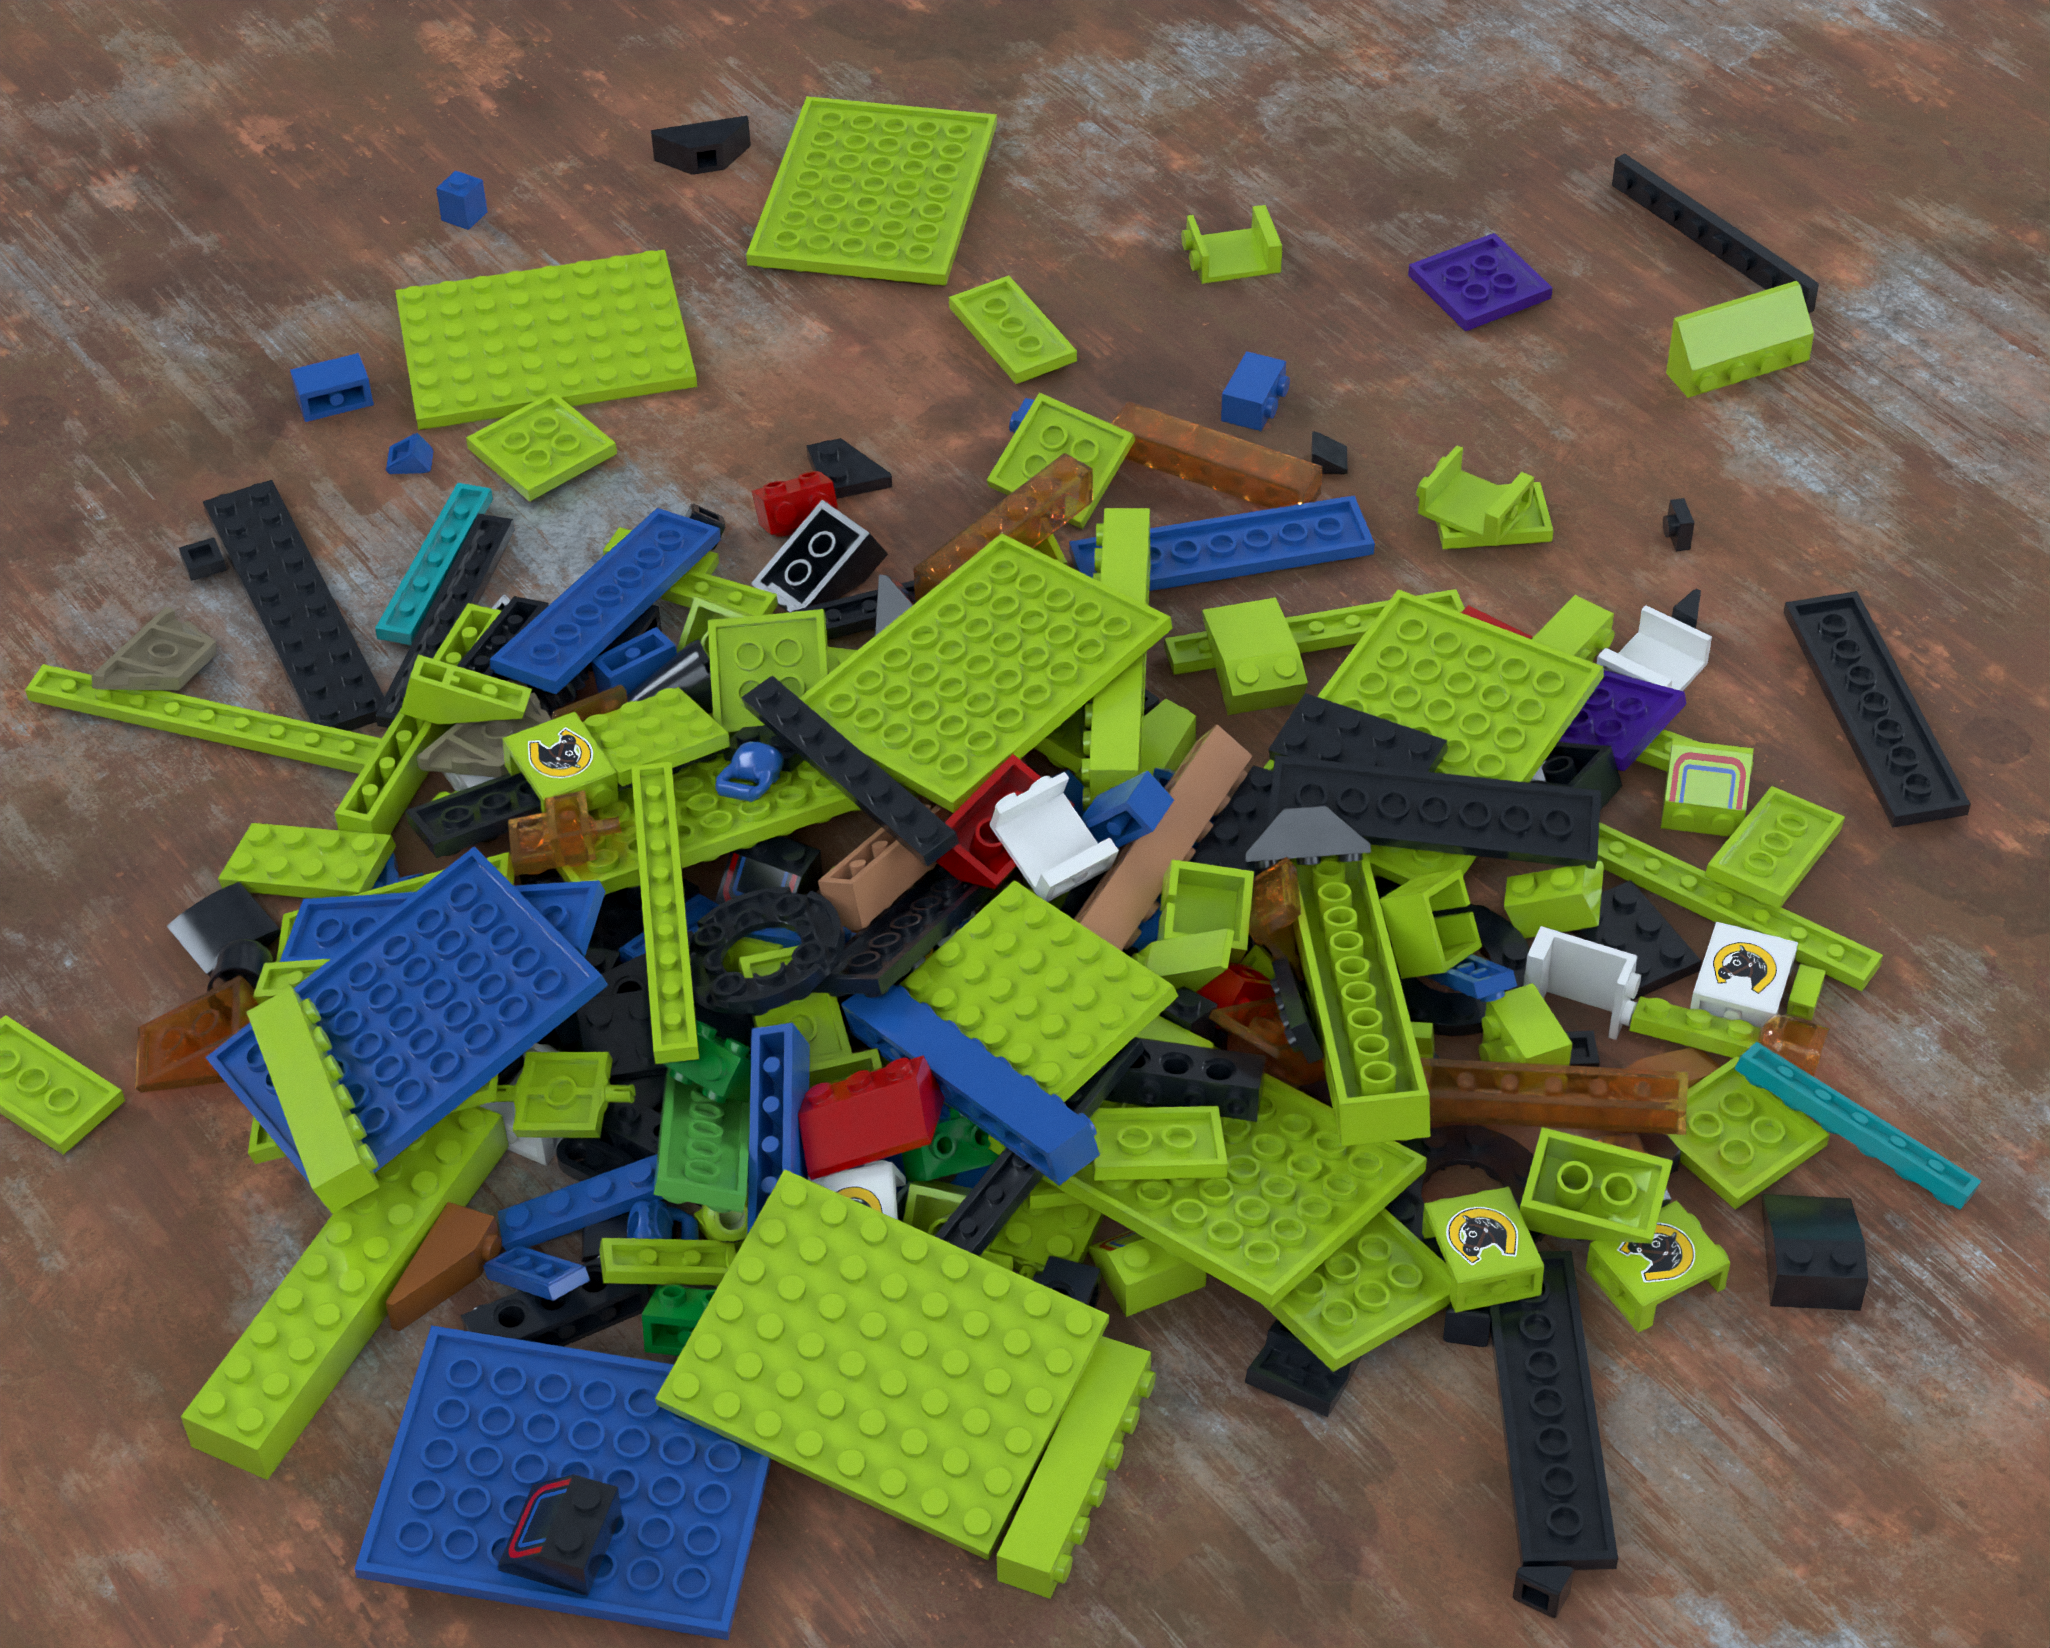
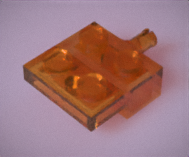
M585 790L545 798L546 812L508 820L511 857L515 876L526 873L535 875L547 869L567 865L575 867L587 861L597 860L595 844L598 837L622 833L619 816L594 821V818L590 815Z

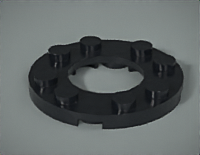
M772 887L748 892L717 906L697 922L699 929L688 940L694 1001L709 1010L720 1013L760 1016L771 1009L783 1006L794 1000L805 999L833 971L843 953L845 933L837 910L829 900L816 892L810 891L808 895L792 893L790 887ZM766 928H786L796 932L801 938V945L793 951L792 960L787 965H785V962L780 963V969L772 974L759 976L757 973L752 974L754 978H744L739 972H727L723 968V960L729 948L739 939L754 931Z
M1469 904L1465 907L1432 911L1433 917L1473 912L1482 947L1479 949L1480 953L1489 961L1512 969L1514 972L1517 986L1504 990V992L1524 986L1527 955L1530 948L1523 935L1509 921L1482 905ZM1396 964L1411 1022L1433 1023V1033L1437 1035L1465 1036L1483 1032L1482 1018L1485 1017L1487 1002H1480V999L1467 996L1464 993H1444L1431 989L1416 977L1401 979L1399 968Z
M1449 1125L1430 1128V1137L1415 1138L1401 1143V1145L1427 1158L1426 1170L1391 1201L1385 1209L1445 1263L1446 1261L1436 1237L1424 1239L1422 1234L1424 1201L1421 1196L1422 1187L1430 1180L1433 1173L1440 1169L1441 1171L1445 1170V1167L1458 1164L1469 1165L1470 1169H1475V1166L1479 1167L1490 1178L1500 1181L1504 1188H1510L1520 1210L1534 1155L1514 1139L1480 1125ZM1528 1230L1534 1244L1543 1240L1544 1233Z

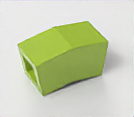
M1800 964L1789 997L1787 1015L1812 1021L1822 990L1825 970Z

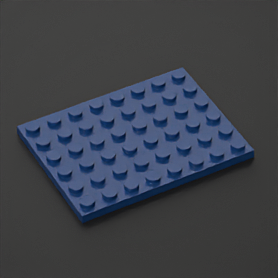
M474 846L303 980L294 990L302 1000L310 998L320 1014L321 1020L316 1025L317 1027L321 1026L331 1042L332 1049L327 1051L328 1056L331 1054L335 1058L344 1077L338 1080V1082L347 1088L355 1103V1107L350 1109V1112L358 1117L365 1129L367 1137L361 1139V1141L369 1146L378 1162L379 1167L373 1170L375 1173L607 987L608 984L603 976ZM249 1023L205 1058L310 1184L251 1023Z
M431 1325L356 1562L355 1574L360 1579L729 1640L772 1459L657 1406L655 1398L674 1364ZM574 1474L618 1487L622 1515L588 1596L498 1571L499 1561L533 1484Z

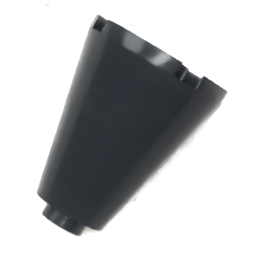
M699 639L689 643L624 697L626 703L641 701L655 696L663 689L679 687L707 714L712 713L710 660Z

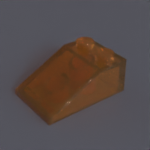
M238 976L138 1027L135 1089L143 1093L224 1083L225 1081L205 1057L250 1023L247 1011L259 1005L253 998L255 989L243 977Z
M1274 997L1211 1011L1209 1018L1237 1044L1252 1052V1054L1266 1055L1265 1065L1275 1066L1286 1073L1285 1077L1289 1081L1303 1086L1326 1079L1322 1059L1308 1064L1302 1050L1297 1053L1293 1052L1284 1033L1285 1027L1279 1016L1280 1010Z

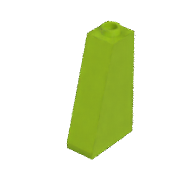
M1164 699L1144 716L1141 774L1149 771L1153 776L1155 768L1173 771L1178 769L1196 743V715L1192 714L1188 709L1180 707L1168 699ZM1081 769L1075 774V777L1084 787H1090L1089 783H1082Z

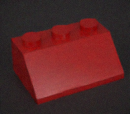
M1012 754L946 820L945 823L956 832L960 843L937 859L936 862L960 881L996 889L1012 873L1017 865L990 827V822L996 809L995 805L1009 794L1015 793L1019 796L1028 791L1030 786L1042 777Z
M924 1055L910 1060L908 1058H899L889 1063L886 1067L872 1072L861 1070L850 1075L846 1080L837 1083H819L806 1092L798 1112L807 1172L811 1180L931 1144L945 1097Z

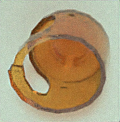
M1780 1014L1770 1017L1764 1023L1756 1042L1814 1077L1830 1029L1789 1015Z

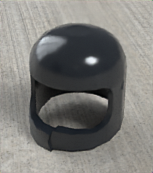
M237 939L224 945L219 951L207 987V998L210 1005L218 1011V1015L226 1018L242 1019L248 1017L247 1011L259 1005L256 1000L245 1007L230 1005L224 1002V999L216 993L213 982L219 976L227 985L234 988L256 989L264 963L274 962L270 951L263 944L250 939Z

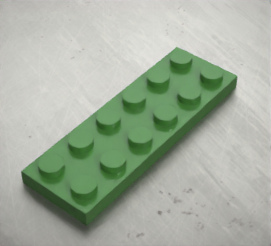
M668 1067L664 1083L653 1195L662 1196L665 1200L677 1204L692 1202L706 1205L709 1209L716 1212L727 1213L736 1211L743 1213L747 1197L750 1100L749 1102H743L727 1098L725 1104L716 1102L701 1093L704 1087L696 1082L688 1085L669 1076L671 1068Z

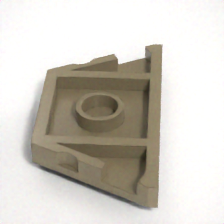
M166 606L92 674V688L113 690H180L216 655V641L207 634L199 632L197 627L191 622L180 623L175 619V610Z
M512 679L508 680V682L528 688L525 683ZM535 692L530 694L522 719L456 723L417 756L418 767L425 771L494 778L506 775L509 771L505 767L502 738L550 721L551 718L545 710L541 709L540 700Z

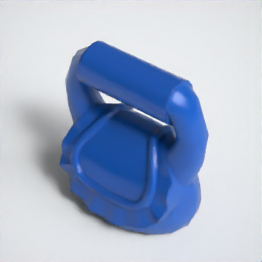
M761 742L742 744L734 753L731 763L722 770L716 779L715 789L718 795L748 802L757 800L768 791L772 782L775 783L780 779L784 757L776 748ZM732 778H737V780L743 779L747 781H753L755 783H758L759 785L755 787L730 782L729 780Z
M658 1199L653 1201L639 1200L633 1204L629 1213L627 1238L672 1239L673 1221H679L681 1223V1240H699V1224L692 1215L678 1208L667 1207L666 1203Z

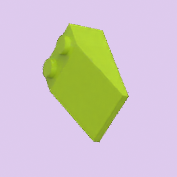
M1276 598L1202 610L1201 614L1227 715L1299 703L1305 694L1308 681L1299 648Z
M1542 1127L1520 1205V1213L1528 1230L1559 1238L1652 1244L1673 1160Z

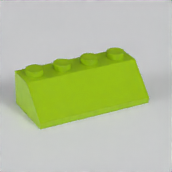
M1794 281L1674 318L1666 374L1689 398L1808 361L1810 359L1814 330L1800 284Z

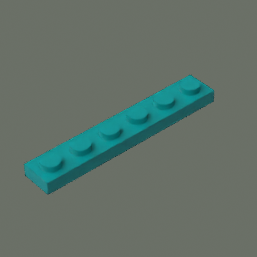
M463 483L456 484L376 625L377 639L412 645L478 514L485 515L493 500L491 488Z
M1758 1042L1741 1055L1734 1068L1743 1074L1752 1085L1772 1092L1780 1097L1789 1108L1804 1112L1818 1121L1824 1130L1844 1137L1855 1144L1864 1155L1879 1159L1892 1167L1901 1178L1916 1182L1932 1192L1933 1196L1943 1204L1953 1205L1961 1210L1974 1195L1981 1183V1180Z

